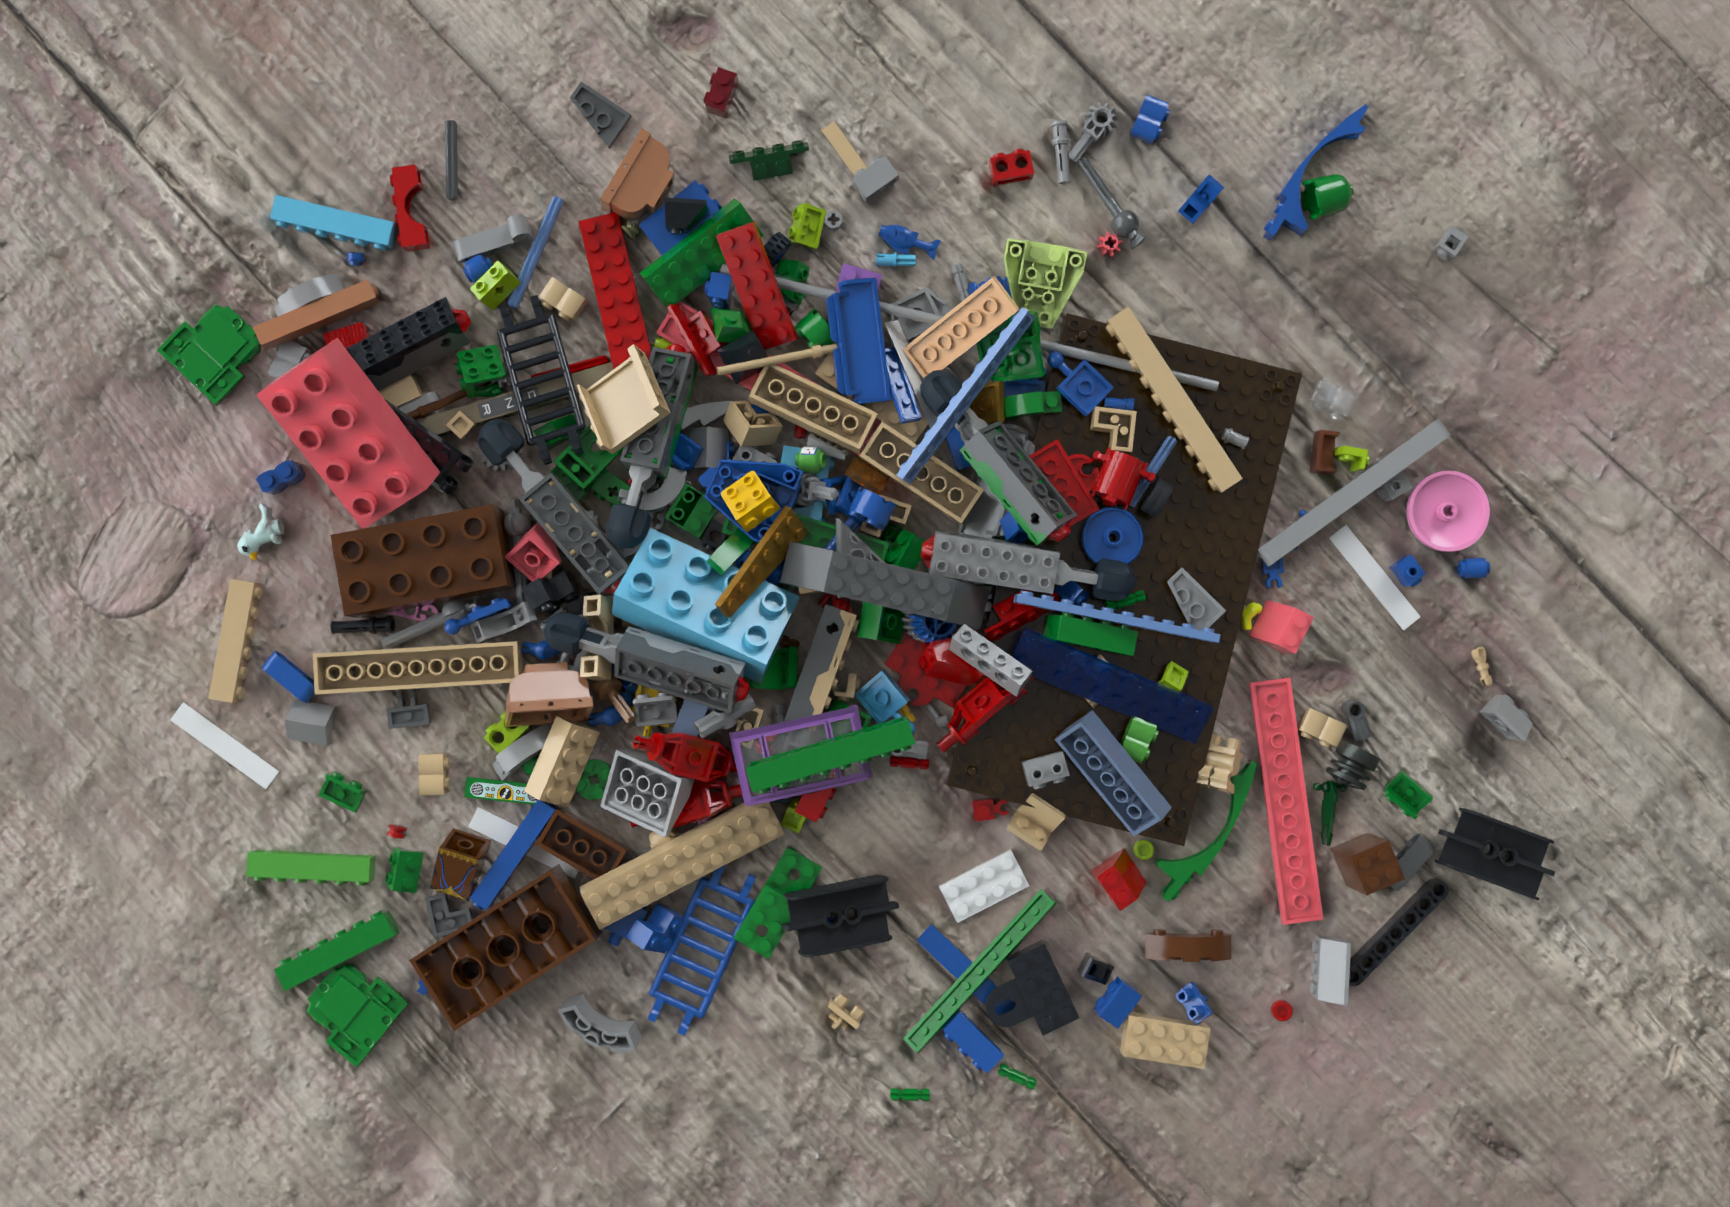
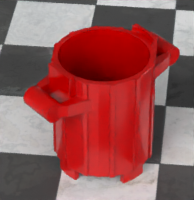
M1109 447L1105 455L1099 451H1095L1092 455L1094 461H1099L1103 465L1093 487L1091 497L1093 498L1094 495L1101 497V500L1104 501L1103 504L1109 507L1119 504L1125 506L1124 510L1127 511L1140 479H1145L1147 482H1153L1155 479L1154 473L1146 471L1149 463L1145 464L1131 455L1110 450Z

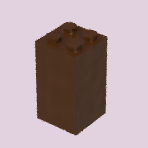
M1365 833L1330 848L1346 886L1360 893L1369 895L1405 880L1392 846L1387 839Z

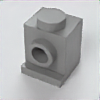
M1453 225L1444 231L1434 248L1437 251V256L1443 260H1451L1458 254L1469 236Z

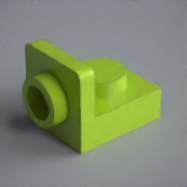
M1171 661L1166 667L1162 680L1155 685V689L1159 690L1163 695L1172 698L1182 690L1189 671Z
M797 798L789 803L780 826L799 833L806 817L794 812L800 800Z

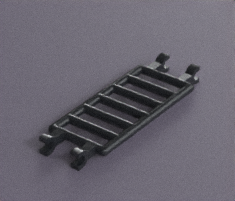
M538 295L530 297L536 316L534 319L514 325L510 309L508 310L507 304L499 307L505 328L499 329L497 336L527 445H537L540 459L544 465L553 462L546 442L569 435L571 447L575 455L584 453L578 432L584 430L586 425L555 316L553 314L544 315L542 302L539 300ZM549 323L551 333L510 346L508 345L507 335ZM554 341L556 351L513 364L512 353ZM559 359L561 369L518 382L517 371ZM564 377L566 387L523 400L522 389ZM569 395L570 406L528 418L526 408ZM574 413L577 424L533 436L531 426Z

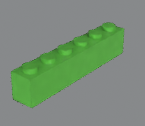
M253 850L248 852L246 877H253L255 881L274 878L276 882L294 879V882L304 883L308 879L314 880V883L318 884L327 883V880L335 881V884L340 885L347 884V881L355 882V885H368V882L373 881L375 878L376 855Z

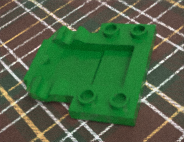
M215 305L205 312L194 328L184 321L157 351L211 402L218 406L245 378L238 369L243 364L250 363L253 356L261 352V344L254 329L229 306L224 308Z
M344 964L339 968L333 967L307 1000L310 1004L307 1012L315 1022L332 1032L325 1042L355 1067H358L410 1001L380 976L370 984L367 981L366 974L357 970L354 964Z

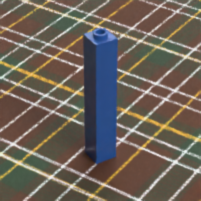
M540 800L536 801L469 898L477 908L487 910L492 906L547 826L555 810L559 808L558 806Z

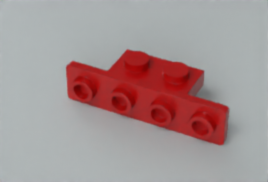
M670 304L667 306L671 319L679 327L680 335L688 343L689 350L697 359L701 372L706 376L717 375V369L709 356L724 346V344L716 342L714 327L705 311H699L688 319L680 304Z
M1025 589L1021 590V591H1027V592L1033 593L1031 590H1025ZM1056 592L1049 595L1051 597H1054L1053 601L1060 602L1059 596ZM1014 594L993 605L1001 622L985 629V636L990 642L1000 640L1009 632L1016 631L1026 623L1035 621L1041 615L1053 610L1013 603Z

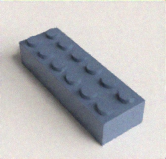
M1093 710L1068 726L1055 739L1133 836L1161 821L1172 808Z

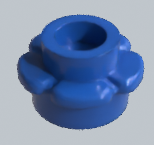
M347 252V258H345L346 261H349V265L362 266V262L366 261L364 253Z

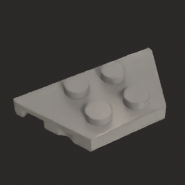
M927 287L892 303L893 305L945 316L953 309L946 301L936 296ZM890 315V321H899L907 342L920 336L933 325ZM891 337L889 346L890 348L895 347Z

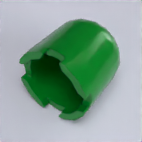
M1342 175L1321 176L1307 179L1302 183L1305 188L1300 193L1303 210L1309 211V219L1315 220L1340 213L1350 205L1353 187Z

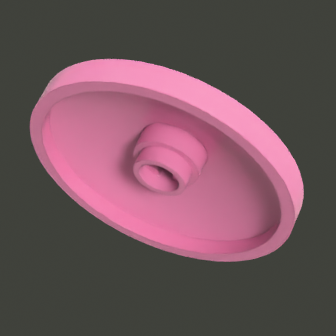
M1441 471L1425 477L1413 488L1408 498L1406 515L1412 533L1422 544L1436 551L1453 552L1471 546L1483 535L1489 522L1490 507L1486 493L1473 478L1457 471Z

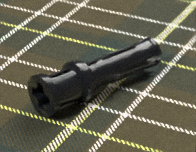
M389 615L386 618L372 616L368 620L332 621L330 629L332 634L370 632L372 634H377V632L394 633L395 620L392 615Z

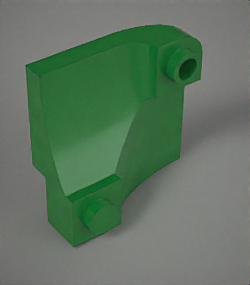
M1037 310L1029 311L1035 317L1034 321L990 379L994 381H1013L1043 377L1045 375L1040 341L1041 327ZM1014 315L976 343L980 362L987 355L988 349L999 339L1000 333L1011 323Z

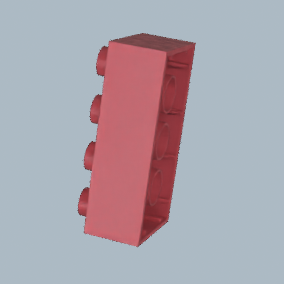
M338 338L275 379L256 395L362 529L425 491L440 473Z

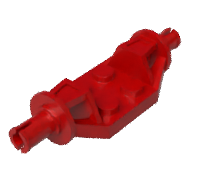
M1031 664L1027 667L1032 670L1029 679L1031 681L1039 673ZM986 677L956 703L951 722L947 723L950 732L940 741L936 742L937 746L943 753L957 742H961L966 746L967 741L980 732L978 728L1007 703L1013 705L1024 693L1027 695L1028 692L1025 687L1016 697L1006 689L1003 690L995 681ZM964 717L966 722L959 731L957 728Z
M656 732L650 739L635 736L634 740L639 742H633L634 749L647 751V757L650 761H656L671 774L709 782L718 777H725L729 771L738 773L731 752L717 741L706 738L702 739L701 737L682 732L671 734Z
M694 779L690 796L672 828L712 817L727 807L732 808L733 799L743 796L740 784L729 787L725 780L704 782ZM723 788V791L711 792L710 789ZM630 821L632 828L640 826Z

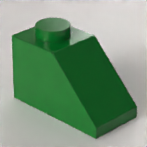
M571 414L552 420L533 431L538 436L577 423L575 417ZM569 435L547 441L548 450L569 440Z

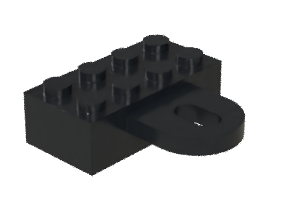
M1043 940L1008 956L1007 961L1015 978L992 989L985 1002L986 1012L991 1021L996 1025L1011 1027L1034 1016L1043 1036L1079 1019V1015ZM1007 999L1015 1001L1014 1008L1002 1014L995 1012V1006L998 1003Z

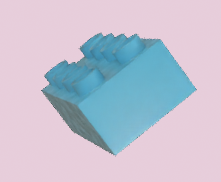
M650 528L614 593L611 615L652 634L744 662V676L760 683L794 615L799 596L764 580L731 618L726 617L715 606V603L737 574L739 568L731 566L721 576L707 563L710 555Z

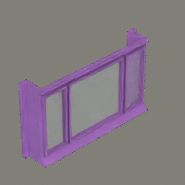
M857 705L740 732H730L729 736L744 804L752 806L865 781L873 777L870 761L859 764V761L851 763L849 768L839 770V767L833 768L829 774L819 776L818 773L813 774L809 780L799 782L798 779L793 780L789 786L779 788L778 785L773 786L769 792L758 794V791H752L746 771V765L749 762L862 729Z

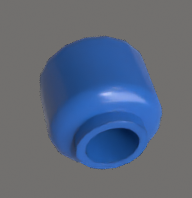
M477 255L465 262L463 271L470 283H476L493 266V263L489 257L485 259L483 255Z

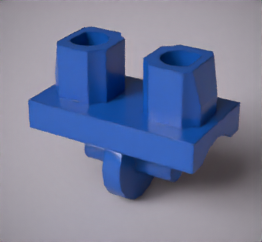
M1190 982L1176 993V998L1179 1002L1183 1003L1187 1010V1016L1196 1025H1199L1213 1014L1206 1003L1208 998L1201 995L1194 982Z

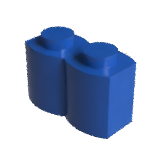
M1146 95L1130 136L1150 144L1153 143L1154 139L1158 140L1163 130L1160 128L1161 122H1166L1170 110L1167 109L1169 103Z
M288 460L277 465L274 470L263 472L257 477L256 481L262 492L273 495L284 491L288 485L301 482L306 477V474L300 463Z

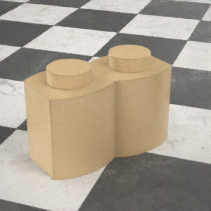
M551 277L539 295V298L542 300L541 304L549 310L556 309L559 311L558 316L566 321L571 319L575 322L588 302L580 294Z
M1307 708L1297 729L1302 732V737L1312 740L1314 737L1320 740V745L1331 749L1332 746L1338 747L1347 725L1314 709Z
M446 753L419 754V795H445L447 790H450L451 780L447 778V770L450 769V758H447Z

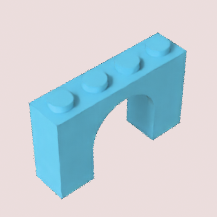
M783 445L781 463L799 469L795 465V456L799 454L801 448ZM826 456V467L816 474L818 479H830L828 478L829 470L834 469L835 458ZM824 499V501L815 502L814 505L793 508L792 510L797 514L826 522V518L822 516L823 510H827L828 507Z

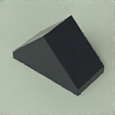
M1086 952L1077 971L1084 978L1106 985L1114 966Z

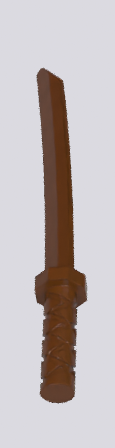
M492 381L474 384V387L486 386ZM459 390L424 407L422 405L418 406V409L406 414L413 419L418 417L425 418L427 414L466 397V391Z

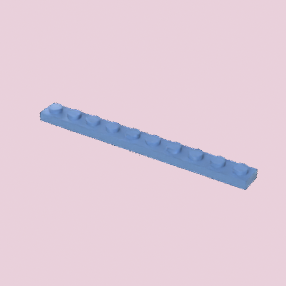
M1022 307L1020 311L1014 314L1011 323L1000 333L999 339L988 349L987 355L976 365L972 375L964 381L960 391L956 396L952 397L948 407L938 416L933 427L925 433L924 439L913 449L909 459L901 465L897 473L899 478L908 484L913 482L1034 321L1035 317L1028 310Z
M1021 591V594H1015L1013 603L1072 613L1078 616L1212 643H1219L1221 634L1214 633L1215 630L1202 627L1201 631L1194 629L1195 625L1182 623L1181 627L1174 625L1175 621L1162 619L1161 623L1154 621L1155 617L1142 615V619L1136 618L1134 613L1122 611V614H1116L1114 609L1102 607V610H1096L1094 605L1082 603L1081 606L1073 605L1074 601L1062 599L1061 602L1053 601L1054 597L1041 595V598L1033 597V593Z

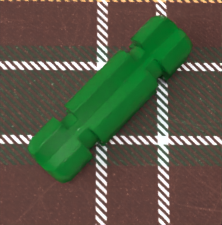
M1141 590L1135 592V594H1130L1121 601H1106V607L1114 610L1136 604V602L1145 601L1146 595Z
M1005 1064L999 1066L998 1074L1000 1076L1007 1077L1009 1080L1022 1086L1025 1085L1026 1088L1031 1090L1035 1088L1037 1083L1035 1078L1027 1077V1074L1016 1069H1009V1066Z
M892 1088L890 1099L892 1101H899V1099H902V1101H918V1099L929 1101L930 1090L921 1089V1091H918V1089L899 1090V1088Z

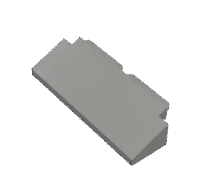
M1002 423L1028 455L1034 453L1035 445L1027 440L1030 431L1014 424ZM976 475L974 483L984 489V491L962 524H960L958 533L995 539V537L1004 539L1005 535L999 521L1006 515L1008 510L1003 507L1002 502L990 491L989 486L984 480Z

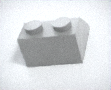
M1496 694L1483 707L1480 713L1508 740L1524 742L1533 724L1528 719L1529 715L1524 710L1513 705L1515 702L1508 695Z

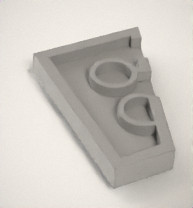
M1182 567L1167 581L1188 624L1195 625L1194 629L1202 631V627L1209 628L1226 611Z

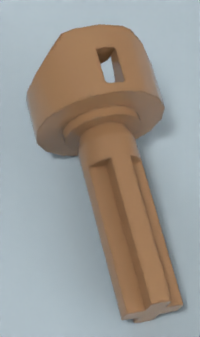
M613 671L611 673V680H599L591 686L600 700L611 701L627 724L636 720V714L619 693L622 683L617 677H614Z

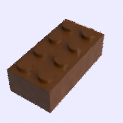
M561 807L555 810L535 844L593 879L619 867L630 849Z

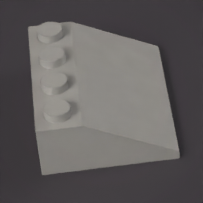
M631 748L618 749L614 755L600 807L663 837H668L690 796L694 779L671 774L656 761H650L647 755Z

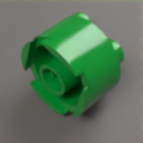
M815 308L803 317L794 328L804 340L808 339L810 341L807 343L810 348L816 345L822 347L837 343L831 339L829 324L820 316Z

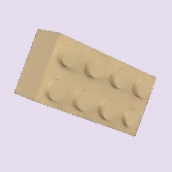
M556 716L524 792L540 801L568 807L600 732L585 724Z
M1130 1012L1124 1020L1120 1052L1124 1057L1205 1069L1211 1028L1206 1023L1196 1025L1194 1021Z

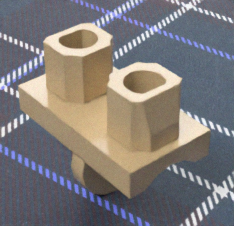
M842 992L835 999L831 998L828 1002V1008L839 1015L836 1016L833 1012L829 1015V1018L834 1021L831 1027L836 1029L838 1026H841L845 1030L848 1024L843 1021L844 1019L857 1030L860 1026L864 1010L857 1004L850 1012L844 1007L850 999Z

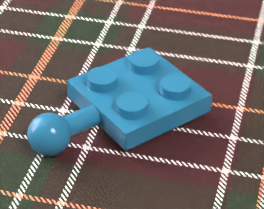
M885 669L880 671L854 694L878 724L885 722L891 716L894 719L903 717L898 710L910 701ZM909 721L912 734L914 735L916 726L913 722Z

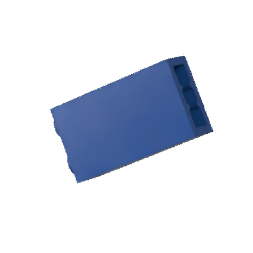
M695 180L673 197L707 201L710 210L709 215L689 233L675 236L667 231L665 204L639 224L641 230L661 255L722 208L716 199L711 200L708 196L710 192L703 183L699 185Z

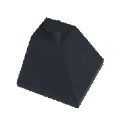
M665 198L666 229L668 232H671V235L681 236L683 233H689L710 213L706 200Z
M753 330L717 350L725 366L768 357ZM763 367L730 373L735 384H738L761 371Z

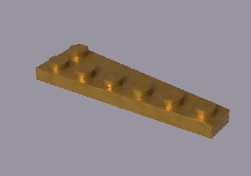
M787 506L783 508L716 601L715 606L724 616L731 618L784 560L789 542L799 543L804 540L809 531L792 508Z

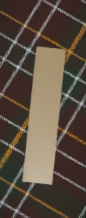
M835 122L821 130L853 175L862 168L865 170L867 168Z

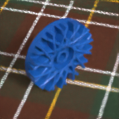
M1108 507L1095 512L1087 519L1081 532L1084 553L1087 554L1088 559H1091L1094 564H1097L1102 558L1129 564L1138 556L1143 545V531L1139 521L1133 514L1122 508ZM1110 534H1113L1116 539L1114 542H1111L1109 540Z

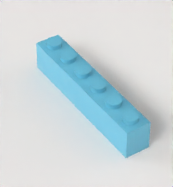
M275 195L270 219L276 222V226L288 229L291 226L295 227L296 231L302 233L313 231L317 236L327 238L330 235L341 242L352 240L356 245L366 247L369 244L380 251H386V248L393 250L398 226L392 221Z

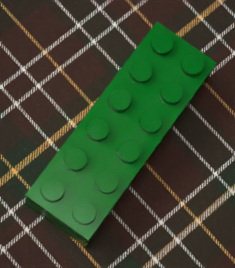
M734 198L639 274L666 308L670 304H677L709 279L711 272L719 271L722 264L726 265L716 235L754 221L743 205ZM756 225V227H757V229H758V232H759V235H760V237H762L763 234H762V232L760 231V229L758 228V226Z

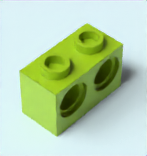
M505 711L500 716L502 720L497 725L495 723L490 725L485 732L487 734L483 738L500 753L521 738L533 725L518 726L516 729L505 727ZM497 732H501L504 735L502 743L497 742L495 738Z

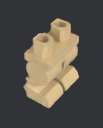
M1212 734L1205 765L1198 772L1197 783H1200V787L1234 794V784L1231 783L1230 778L1239 772L1240 760L1242 761L1243 754L1239 752L1241 742L1234 738H1228L1226 747H1222L1223 737Z

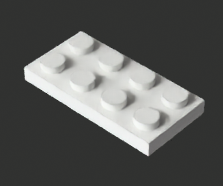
M1011 849L939 885L957 923L1029 887Z

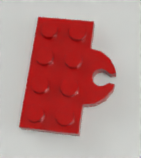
M1058 439L1029 455L1077 514L1069 523V527L1099 510L1089 492L1095 485L1099 470L1098 468L1093 469L1090 475H1085L1081 470L1082 465L1090 464L1094 461L1092 458L1084 454L1067 456Z
M905 630L901 638V644L895 646L884 665L901 675L898 686L906 696L909 689L913 688L918 691V698L913 700L911 705L923 706L930 703L936 697L952 708L966 685L926 675L925 670L921 667L920 657L929 645L920 640L913 639Z

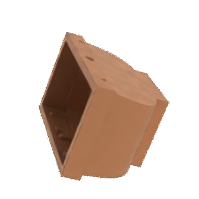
M643 128L640 130L600 198L604 210L609 213L616 212L619 216L628 220L638 219L646 212L651 214L656 212L674 182V172L669 170L670 157L668 150L662 143L651 137V133Z
M567 662L525 665L524 673L517 675L509 686L506 698L505 727L553 724L556 716L575 722L587 721L593 708V699L589 694L587 680L581 678L579 672L568 670Z

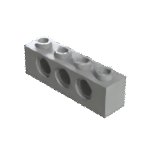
M963 624L952 637L949 647L950 651L1016 697L1028 683L1032 670L967 625Z

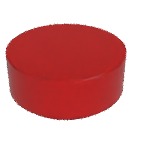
M1277 1000L1271 1006V1014L1278 1021L1284 1022L1291 1018L1293 1009L1285 1000Z

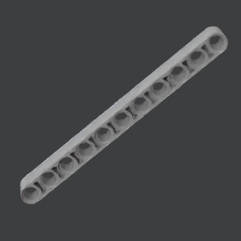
M1438 418L1259 547L1258 554L1269 567L1451 435Z

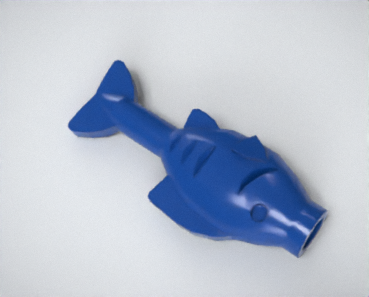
M881 225L878 235L899 253L909 254L911 247H917L926 250L933 260L941 242L940 240H934L928 243L917 239L918 232H911L908 228L901 225Z

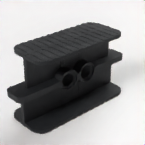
M1459 807V810L1462 812L1454 834L1439 829L1438 834L1447 837L1439 860L1435 859L1434 862L1539 900L1540 898L1536 897L1544 873L1551 876L1555 874V871L1541 866L1549 843L1554 844L1555 841L1476 811ZM1489 844L1490 850L1485 854L1484 847ZM1508 851L1509 858L1504 861L1503 854Z
M883 875L855 878L853 880L800 889L784 894V897L787 898L790 922L783 923L782 929L784 931L797 930L800 947L798 954L810 958L884 943L893 939L892 935H889L886 911L898 909L899 903L896 901L889 902L886 885L888 877ZM853 909L854 916L848 919L847 912ZM834 913V921L832 923H828V915Z

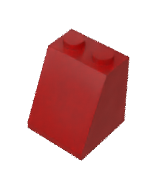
M952 638L931 641L920 657L921 667L928 676L967 686H972V683H979L986 676L949 650Z
M1124 848L1091 870V873L1119 911L1135 902L1147 883Z

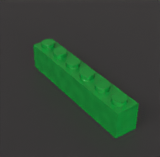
M379 911L370 916L372 920L366 923L364 920H361L352 925V930L346 932L343 929L333 934L334 939L328 941L325 938L316 943L317 948L310 951L308 947L297 953L299 957L293 960L291 957L280 961V966L275 968L274 971L284 991L400 933L390 911L384 914L382 911Z

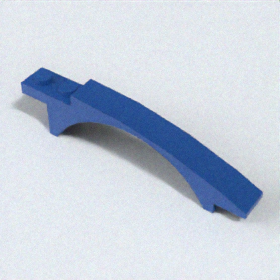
M1365 104L1322 139L1294 171L1276 198L1281 202L1278 203L1274 210V213H1276L1274 219H1269L1264 227V230H1266L1264 238L1270 241L1276 235L1281 225L1300 236L1306 231L1308 224L1300 204V183L1308 162L1314 154L1327 145L1341 140L1357 139L1366 128L1359 124L1369 106Z

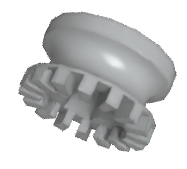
M835 210L829 211L825 215V225L827 228L834 231L841 227L843 222L842 215ZM835 215L839 221L835 225H831L828 219Z

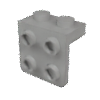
M664 692L658 693V697L650 698L649 694L637 695V699H633L636 727L676 723L677 713L674 695L671 696Z

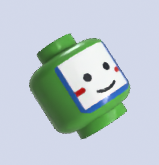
M803 447L799 454L795 456V465L804 473L818 474L826 467V454L819 447Z

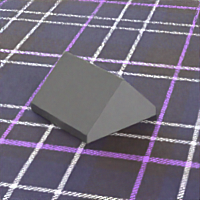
M708 426L689 429V438L704 448L694 469H709L710 467L716 469L720 459L727 460L729 429Z
M295 699L285 718L288 739L329 746L336 706L312 701L304 703L299 699Z

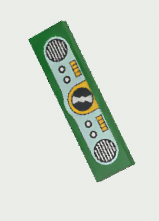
M466 777L464 797L533 805L538 800L524 792L527 783Z

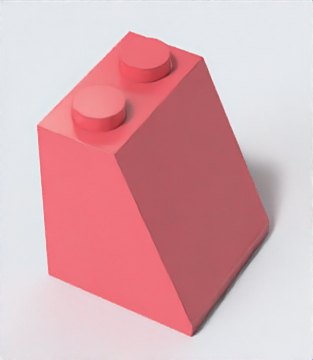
M1266 600L1248 636L1282 654H1296L1314 617L1297 608Z

